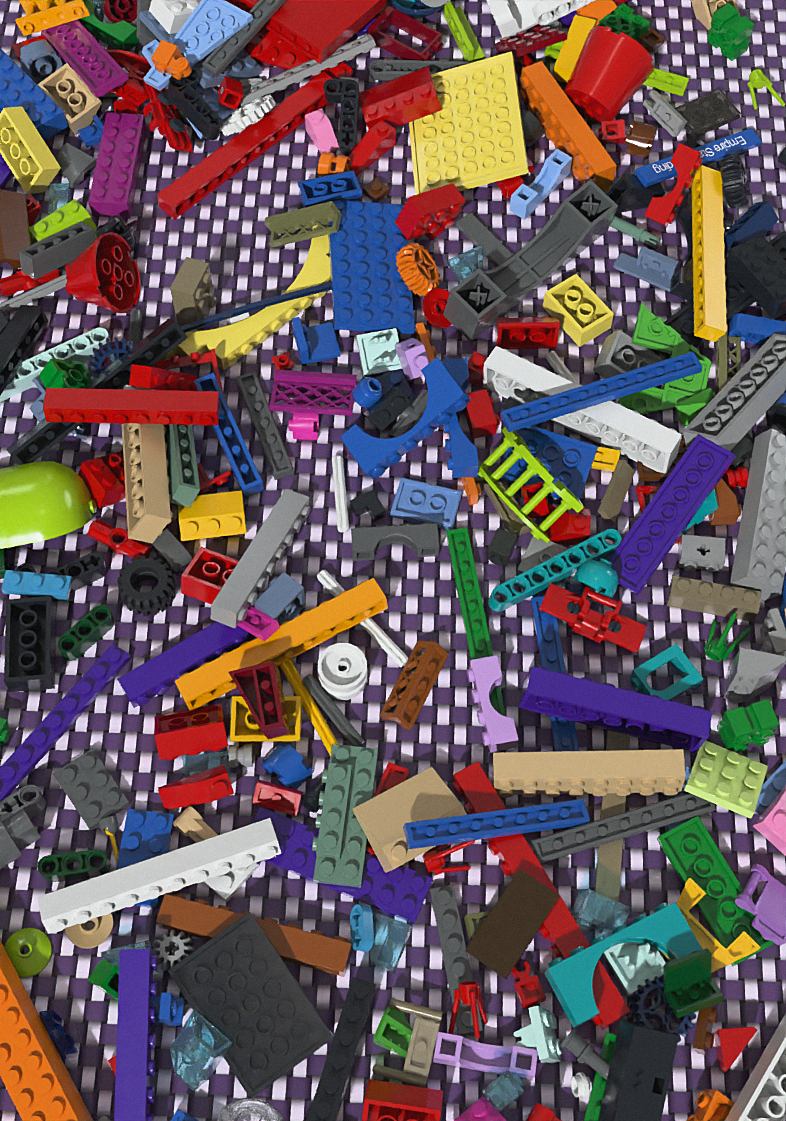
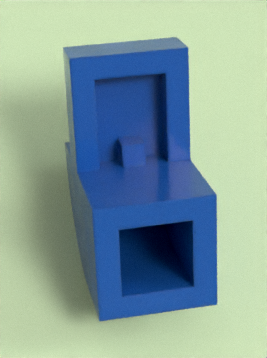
M161 993V997H153L152 1007H156V1022H152V1027L182 1025L184 998L174 997L172 993Z

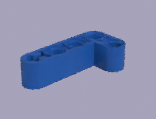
M741 313L734 314L731 319L729 336L741 337L743 342L764 345L774 333L786 335V322Z

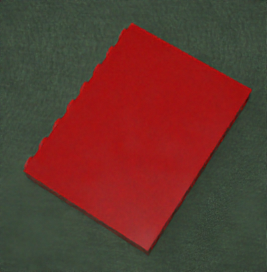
M259 0L225 1L248 13ZM286 0L263 27L321 64L386 7L387 0Z

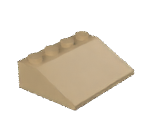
M433 767L352 809L385 873L435 847L430 846L408 850L403 829L405 823L467 815L462 804Z

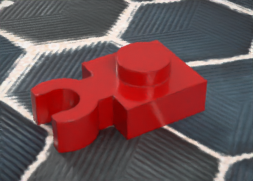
M527 961L523 963L524 972H518L516 967L511 972L512 976L519 980L514 982V989L523 1009L546 1001V995L538 976L530 977L529 975L530 965Z

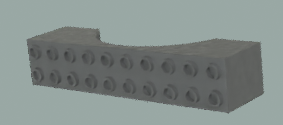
M590 179L562 202L558 210L539 233L513 257L489 271L477 269L453 288L449 293L443 315L472 342L496 322V318L503 317L606 233L618 205Z

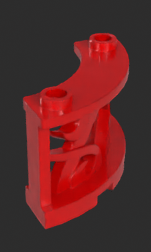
M106 50L120 67L125 68L129 72L127 74L129 80L108 92H114L116 96L125 98L136 106H140L149 98L146 87L140 86V84L145 86L143 78L152 68L148 60L129 51Z

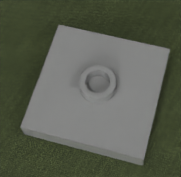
M533 536L517 569V573L522 574L569 548L551 541L546 543L542 538L537 540ZM551 567L553 572L559 573L557 568ZM532 577L533 580L541 582L538 577ZM560 581L555 583L554 585L559 586Z

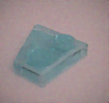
M481 246L448 259V266L460 283L477 269L483 271Z

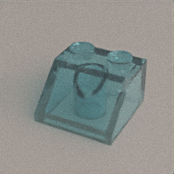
M196 1010L191 1013L170 1047L175 1075L193 1091L210 1079L232 1044L227 1037Z

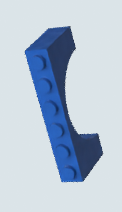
M438 357L421 370L428 387V401L421 419L411 430L395 438L380 439L368 435L363 428L355 424L340 436L364 473L372 479L382 476L388 467L398 463L404 454L414 450L420 441L430 437L436 428L447 423L452 415L457 411L463 410L467 403L471 401L456 378Z

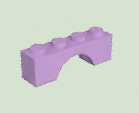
M497 655L471 660L470 668L467 669L468 681L473 682L474 685L472 697L474 703H478L479 706L477 718L479 724L484 726L485 732H482L484 745H488L490 753L516 748L518 736L513 718L499 714L492 707L489 699L491 692L501 685L502 672Z
M438 1032L433 1062L533 1080L536 1072L538 1052L535 1049L518 1046L483 1044L463 1036Z

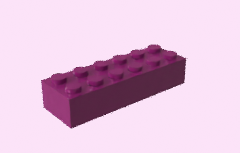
M109 112L106 114L88 201L92 216L94 217L121 215L122 218H131L147 134L143 114Z

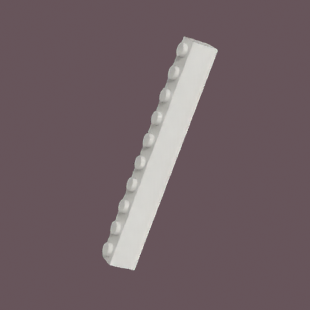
M268 818L39 896L37 899L42 923L48 934L59 932L67 927L85 923L88 920L108 915L125 907H132L137 903L155 899L160 895L178 891L183 887L201 883L209 878L227 874L238 868L248 867L253 863L271 859L281 854L271 819Z

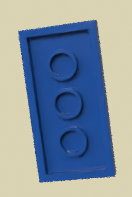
M128 809L116 870L168 853L174 826L172 822L175 820V815ZM160 896L137 903L134 906L158 909Z

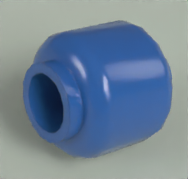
M365 377L354 387L352 395L358 405L370 408L381 399L383 389L378 380Z

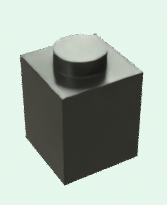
M497 528L488 548L487 559L493 564L507 566L516 546L517 535Z

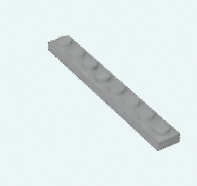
M370 34L339 47L321 64L311 59L243 90L240 105L243 106L257 98L271 95L276 90H284L294 82L300 83L310 75H318L326 68L336 67L339 62L355 58L357 54L367 53L376 46L375 41Z

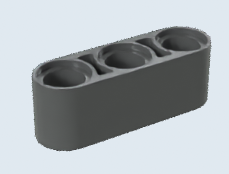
M166 527L153 543L146 542L152 546L153 551L169 566L173 573H177L192 561L188 551Z

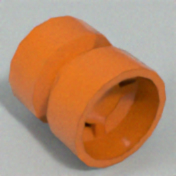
M323 151L318 163V176L323 177L348 172L350 157L343 155L335 157L334 153Z

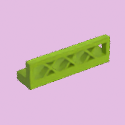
M451 1L445 3L443 16L465 62H476L485 59V55L461 6L454 8Z

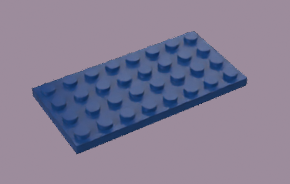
M349 200L332 201L342 213L338 232L328 234L334 329L378 332L396 328L397 333L414 334L412 290H409L407 284H404V280L400 278L401 275L397 271L398 267L396 266L397 252L407 245L406 237L395 223L404 205ZM333 221L328 223V227L333 225Z

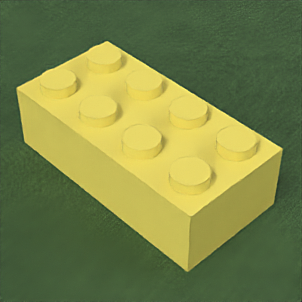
M23 107L3 108L0 113V153L26 194L45 192L61 167Z

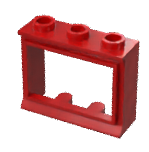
M211 349V352L203 354L194 352L190 354L191 356L180 358L172 356L169 360L158 361L154 365L155 368L169 370L212 362L215 378L223 393L215 349Z

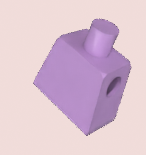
M411 338L395 344L394 346L406 380L410 381L423 376L421 370L430 363L423 343L415 338Z

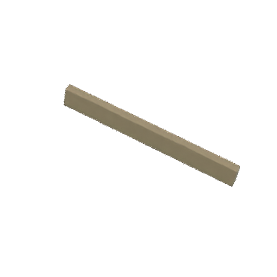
M607 730L605 751L629 750L630 735ZM607 793V795L602 796L600 820L624 813L626 796H619L616 793ZM623 839L598 846L594 901L614 904L619 902Z

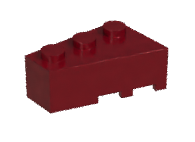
M269 661L229 671L228 673L266 738L272 739L290 734L280 672L275 663Z

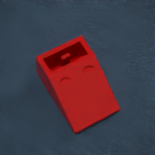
M123 450L82 462L78 475L83 479L92 500L96 502L99 509L116 504L126 498Z

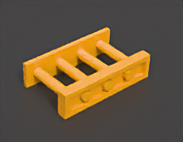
M19 0L26 12V16L17 18L15 21L22 34L26 36L90 16V12L83 0Z

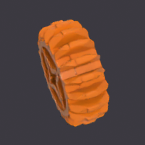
M411 243L397 252V271L401 275L400 278L404 280V284H407L409 290H412L414 294L419 296H425L429 291L439 287L441 282L439 278L440 273L438 272L439 268L427 249H424L418 243Z

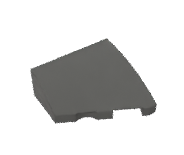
M68 143L61 147L55 157L61 167V174L64 178L68 179L71 188L84 180V173L96 166V159Z

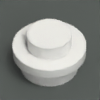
M579 1072L576 1076L571 1077V1089L575 1097L586 1099L592 1090L590 1078L586 1077L583 1072Z

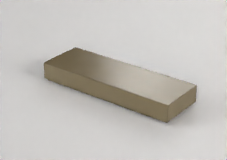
M618 460L598 510L608 524H615L635 471L625 460Z
M497 481L505 491L509 488L505 481ZM488 483L484 484V490L508 532L518 537L531 531V528L501 499ZM513 495L511 498L519 506L518 502L516 501Z

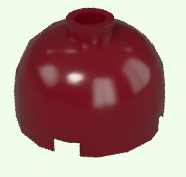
M104 0L103 11L105 16L112 23L124 20L130 24L137 18V0Z

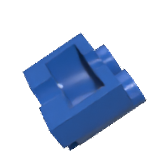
M282 741L262 760L261 764L267 773L271 774L274 772L279 776L277 780L282 786L295 790L314 773L312 768L302 761L304 758L289 744L285 746Z

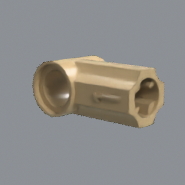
M188 806L172 822L179 832L185 837L189 836L195 843L218 836L191 806Z

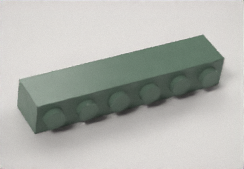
M166 424L164 425L166 427L164 437L165 443H167L166 459L168 460L167 476L170 478L168 485L169 494H171L170 503L191 507L200 491L192 425Z

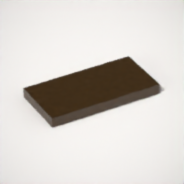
M519 869L465 951L507 980L557 904L560 896Z

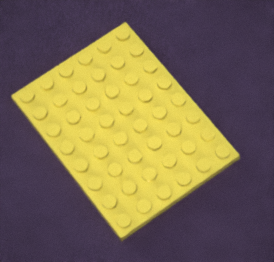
M512 51L431 74L442 110L409 122L415 195L451 183L459 191L529 173Z

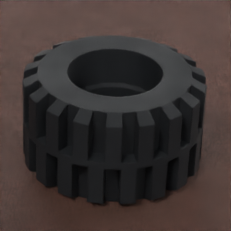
M140 556L141 559L139 560L136 558L131 559L132 563L129 564L127 562L124 565L125 570H120V577L117 579L118 590L124 605L130 611L133 610L137 615L141 612L143 616H148L149 613L157 615L159 610L163 612L166 610V605H171V598L175 597L174 590H176L169 566L166 563L164 564L160 558L155 560L154 556H150L149 559H146L145 556ZM155 580L158 582L157 586L151 591L139 592L135 590L142 581Z

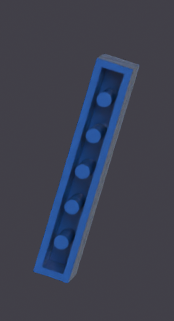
M214 373L194 380L196 391H219L218 425H212L244 498L263 491L261 477Z

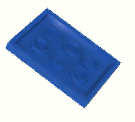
M532 425L515 430L531 449L530 453L534 457H538L550 470L549 473L555 478L554 481L560 480L580 500L598 446ZM510 447L507 450L504 461L513 453L514 447ZM523 458L522 460L518 459L499 480L513 484L527 470L529 464ZM537 474L536 476L533 475L523 486L540 482L544 483L545 481ZM555 491L548 494V496L562 500Z

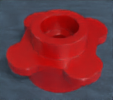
M284 352L279 356L272 357L271 361L275 364V370H290L294 368L295 364L290 359V353Z

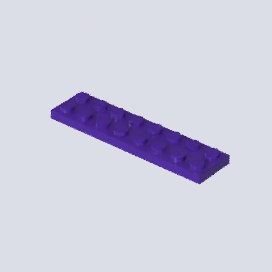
M699 434L608 560V562L612 563L611 568L618 575L619 585L637 596L732 464L736 458L734 453Z
M260 807L253 823L270 818L281 850V854L263 861L313 881L316 851H312L313 838L314 836H319V831ZM366 852L361 888L324 883L318 884L415 924L433 878L402 865L385 873L377 856Z

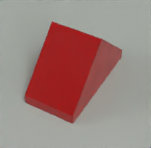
M755 1027L718 1029L714 1033L719 1070L722 1073L729 1070L757 1032Z

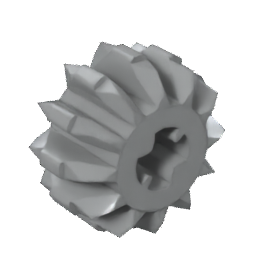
M174 929L170 931V937H167L166 933L163 932L161 934L163 941L155 940L154 943L159 948L153 950L154 955L158 956V965L162 964L161 968L163 971L168 970L170 965L172 968L189 956L188 954L195 951L194 947L189 946L192 943L191 938H185L183 931L176 937ZM176 946L177 951L171 956L169 952Z

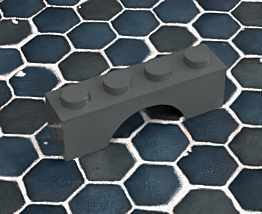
M424 522L419 525L405 523L399 526L379 525L378 527L359 526L351 528L353 561L375 560L380 549L394 543L408 546L417 557L439 556L437 523Z

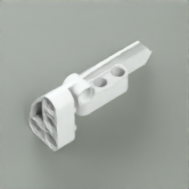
M486 0L502 38L513 37L516 33L525 31L537 24L547 25L595 1Z

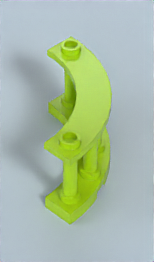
M504 427L502 429L505 435L504 442L483 463L478 460V475L482 478L484 477L501 499L532 529L530 533L537 540L542 538L548 543L550 539L545 531L567 509L573 508L579 513L584 506L579 498L560 480L554 481L555 478L549 473L550 470L538 457H534L530 453L531 449L516 431L508 432L507 428ZM510 447H514L513 453L492 474L489 468ZM523 458L529 464L527 470L505 491L497 481L518 459L522 460ZM538 474L545 481L543 487L520 508L511 497L533 475L536 476ZM555 491L562 498L561 504L538 526L528 514L550 492L553 493Z

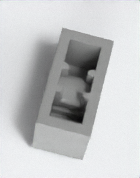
M682 534L678 544V567L687 570L704 569L708 572L722 570L725 563V538Z

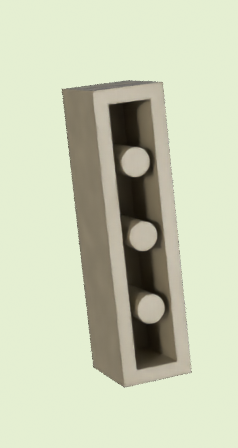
M673 575L669 585L666 606L731 618L733 613H736V619L754 622L759 613L761 591Z

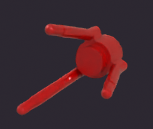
M475 840L462 842L442 852L440 850L450 844L438 845L428 850L426 854L422 855L428 873L434 871L435 875L446 872L470 870L471 867L469 865L442 867V865L445 864L444 856L475 843Z
M476 981L460 982L459 989H454V1003L448 1034H453L459 1001L462 1000V1004L471 1005L475 1038L479 1039L477 1003L483 1023H488L481 996V987H479V983Z

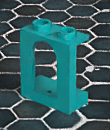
M677 643L633 669L630 676L631 685L636 691H640L644 695H657L660 699L667 701L677 698L689 689L692 691L696 690L704 679ZM670 661L682 679L662 691L653 690L647 683L648 675Z

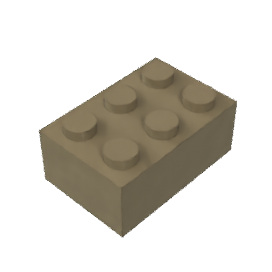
M186 257L170 287L177 323L180 325H186L207 318L210 309L214 308L216 304L209 263Z

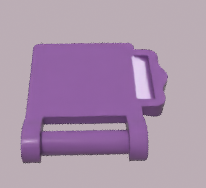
M754 864L750 871L752 875L742 894H738L735 903L740 908L755 915L752 920V926L760 932L765 940L773 941L776 945L781 946L786 943V886L772 877L765 867ZM762 880L766 884L754 904L751 897L759 881Z

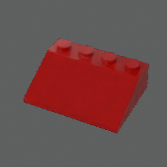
M429 67L359 92L361 107L368 129H371L382 119L396 128L442 110Z

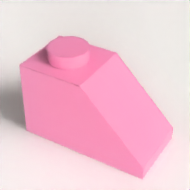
M322 108L306 114V132L319 152L322 154L323 151L332 153L339 150L331 122Z

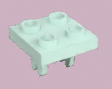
M396 328L356 335L363 376L402 369L394 346L399 343Z
M622 943L609 948L602 954L627 996L636 992L639 984L645 987L646 979L653 982L655 976L659 978L663 976V966L666 962L659 951L650 946L649 943Z
M540 1006L528 1008L532 1024L514 1032L515 1037H521L522 1039L516 1043V1046L537 1049L539 1060L551 1064L561 1062L560 1055L563 1054V1049L560 1046V1040L556 1039L554 1029H557V1021L555 1015Z

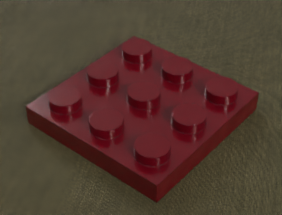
M537 25L532 27L531 31L516 33V36L512 38L510 36L500 39V42L494 45L498 52L508 53L512 51L513 56L520 57L567 40L566 32L560 31L558 28L551 29L550 27Z

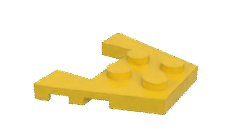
M689 878L676 904L702 949L707 948L711 952V973L758 951L761 947L745 931L725 949L689 913L706 895Z

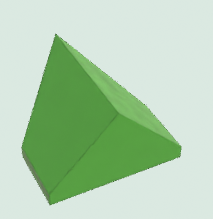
M711 388L675 405L681 424L688 426L714 398Z
M388 1006L374 1034L373 1042L406 1058L413 1029L404 1013L391 1009Z

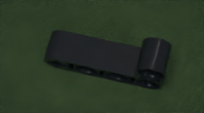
M192 69L189 76L182 77L180 80L171 76L166 90L167 98L205 138L216 140L219 137L223 120L196 92L200 78L199 73Z
M329 79L323 86L325 99L329 103L341 104L340 151L343 155L349 156L357 146L360 103L359 85L352 79ZM332 89L336 90V91L333 92V93H330V92H329V91L332 90ZM349 90L355 91L353 93H348ZM350 107H351V108H354L352 111H347V110H346L347 108H350ZM347 125H352V126H353L352 128H349V129H348V128H345V126H347ZM347 138L350 139L349 145H347Z
M92 552L47 574L72 577L74 574L80 573L79 576L72 577L73 581L70 593L103 578L107 574L108 568L102 554ZM26 563L21 564L16 569V571L36 573L34 567Z

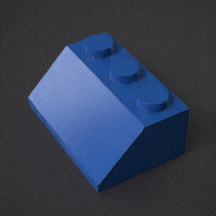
M354 170L297 182L302 208L335 200L359 201L362 196V190Z

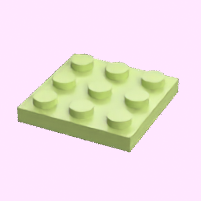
M705 741L698 749L684 791L751 819L756 809L768 766Z

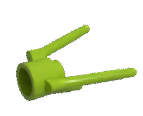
M756 69L750 73V82L747 85L750 89L755 110L757 109L754 87L762 89L766 86L783 107L786 105L772 88V82L764 75L761 69Z

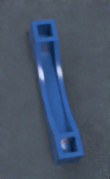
M467 358L442 359V362L465 391L469 383ZM455 413L447 423L443 424L444 434L448 433V439H445L446 452H450V457H447V469L452 471V478L478 477L477 447L463 433Z

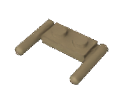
M392 998L388 1003L391 1009L416 1015L404 1069L401 1071L375 1064L372 1072L378 1076L425 1088L443 1011Z

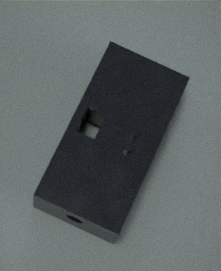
M620 1020L598 1121H661L679 1038L678 1035L662 1029Z

